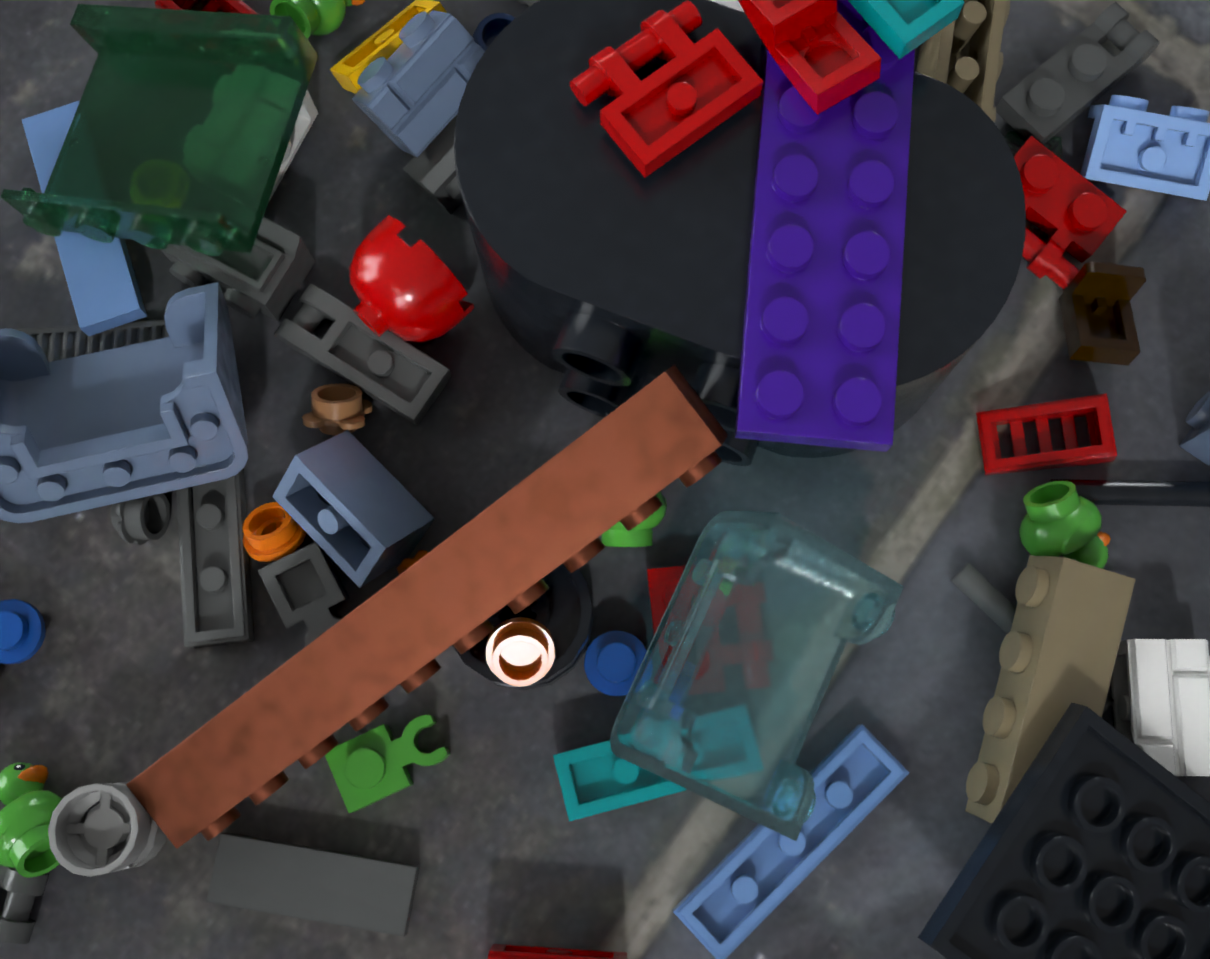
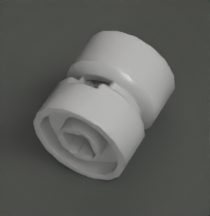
M129 782L95 783L81 786L62 798L52 812L48 828L50 849L60 865L73 874L92 877L142 866L158 854L165 844L167 836L127 787L126 784Z

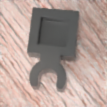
M316 542L257 570L286 629L304 620L308 628L305 647L344 618L336 614L333 605L349 598L329 556Z

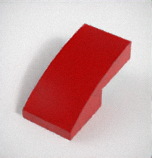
M738 0L771 56L817 115L880 78L881 57L837 11V0Z

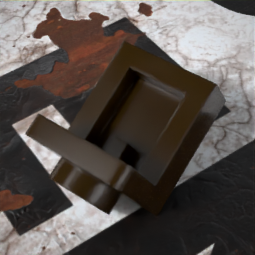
M1087 262L1084 264L1059 297L1069 359L1129 366L1141 351L1130 300L1146 282L1145 272L1142 267L1117 265L1111 262Z

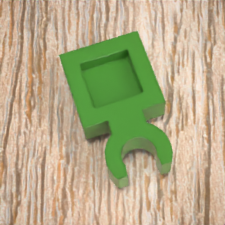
M422 715L414 718L406 725L402 737L396 740L392 735L389 725L383 724L335 746L325 755L348 813H354L414 785L407 766L414 763L421 766H433L449 757L451 753L448 747L438 748L431 753H425L419 748L418 736L422 730L432 727L437 723L434 716Z

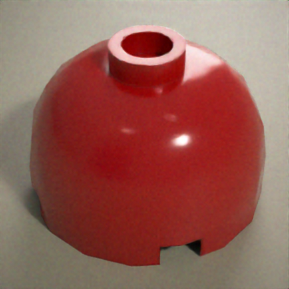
M388 215L364 238L354 252L349 266L350 284L361 302L353 311L378 337H381L387 330L404 341L424 342L441 337L459 324L474 309V305L462 300L468 295L467 291L435 252L421 239L409 246L397 236L406 226L398 219Z

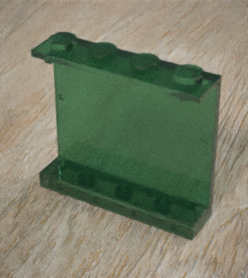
M78 4L70 25L98 53V56L44 193H36L33 189L24 187L22 191L3 189L1 198L24 215L22 220L25 225L49 236H60L62 231L81 233L90 239L104 243H111L114 237L133 239L142 245L154 249H166L168 244L189 246L197 252L211 256H219L223 250L251 254L319 56L291 16Z

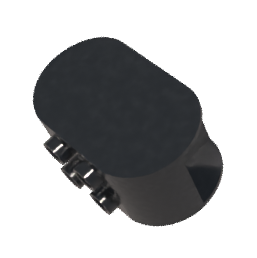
M540 0L518 15L501 31L477 63L460 102L454 136L455 168L459 188L486 286L497 314L512 337L539 362L553 370L564 373L558 388V392L563 398L579 408L601 417L609 415L675 364L728 434L722 446L715 450L724 463L749 466L752 463L757 447L779 455L800 458L831 457L859 450L735 438L762 90L761 95L644 178L600 124V110L616 98L605 93L589 105L584 106L575 97L569 82L589 68L588 60L590 57L606 46H610L615 50L641 32L640 25L643 20L661 9L668 13L685 0ZM689 0L696 6L702 18V25L687 35L690 40L695 44L718 28L763 80L766 46L758 36L745 12L710 0ZM656 57L634 73L642 81L668 62ZM914 72L894 431L903 426L917 413L998 316L1009 297L1018 274L1026 230L1025 198L1020 173L1014 156L995 123L965 94L946 83Z

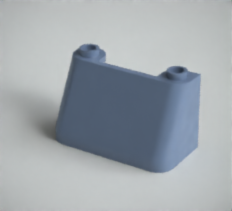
M219 282L192 287L175 293L168 300L164 312L165 326L169 337L48 362L41 346L33 337L23 331L11 328L0 329L1 520L13 523L35 522L224 480L237 475L245 467L248 460V436L229 310Z

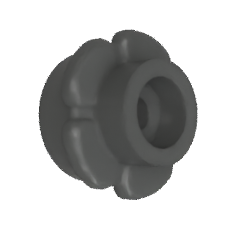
M164 493L112 504V525L118 531L120 537L127 543L134 542L137 545H142L148 540H158L165 534L168 528L170 505Z

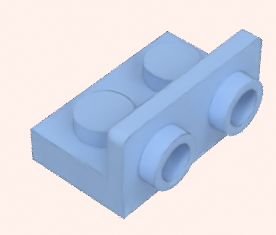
M1111 95L1109 105L1090 106L1087 118L1094 119L1080 173L1084 178L1207 201L1210 191V123H1207L1210 111L1184 106H1171L1169 116L1146 112L1148 100L1123 95Z

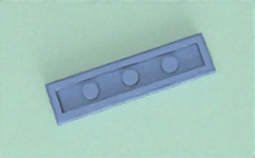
M76 101L22 119L80 329L89 337L147 317L86 109L80 101Z
M863 724L857 725L673 909V913L715 959H726L909 772Z

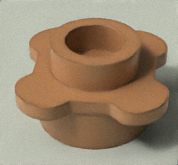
M341 383L323 385L311 392L312 411L302 416L303 425L309 428H320V431L327 435L336 436L346 430L352 433L365 426L364 415L372 412V403L362 399V390L357 386Z

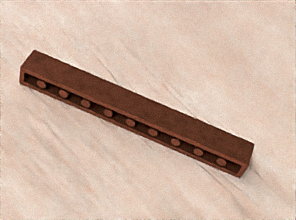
M674 364L126 784L176 849L199 832L207 841L211 840L241 816V813L235 806L249 796L257 806L281 788L289 780L283 770L296 760L307 769L330 752L339 743L333 736V733L346 723H349L357 732L389 707L383 696L400 684L408 694L432 677L441 668L435 658L453 645L461 655L480 642L494 630V626L488 618L504 606L508 605L513 613L517 614L537 600L549 589L542 578L562 563L570 573H573L605 548L599 536L620 521L626 530L629 531L651 516L663 505L656 494L674 480L679 478L687 488L712 471L722 462L715 450L722 446L728 434Z

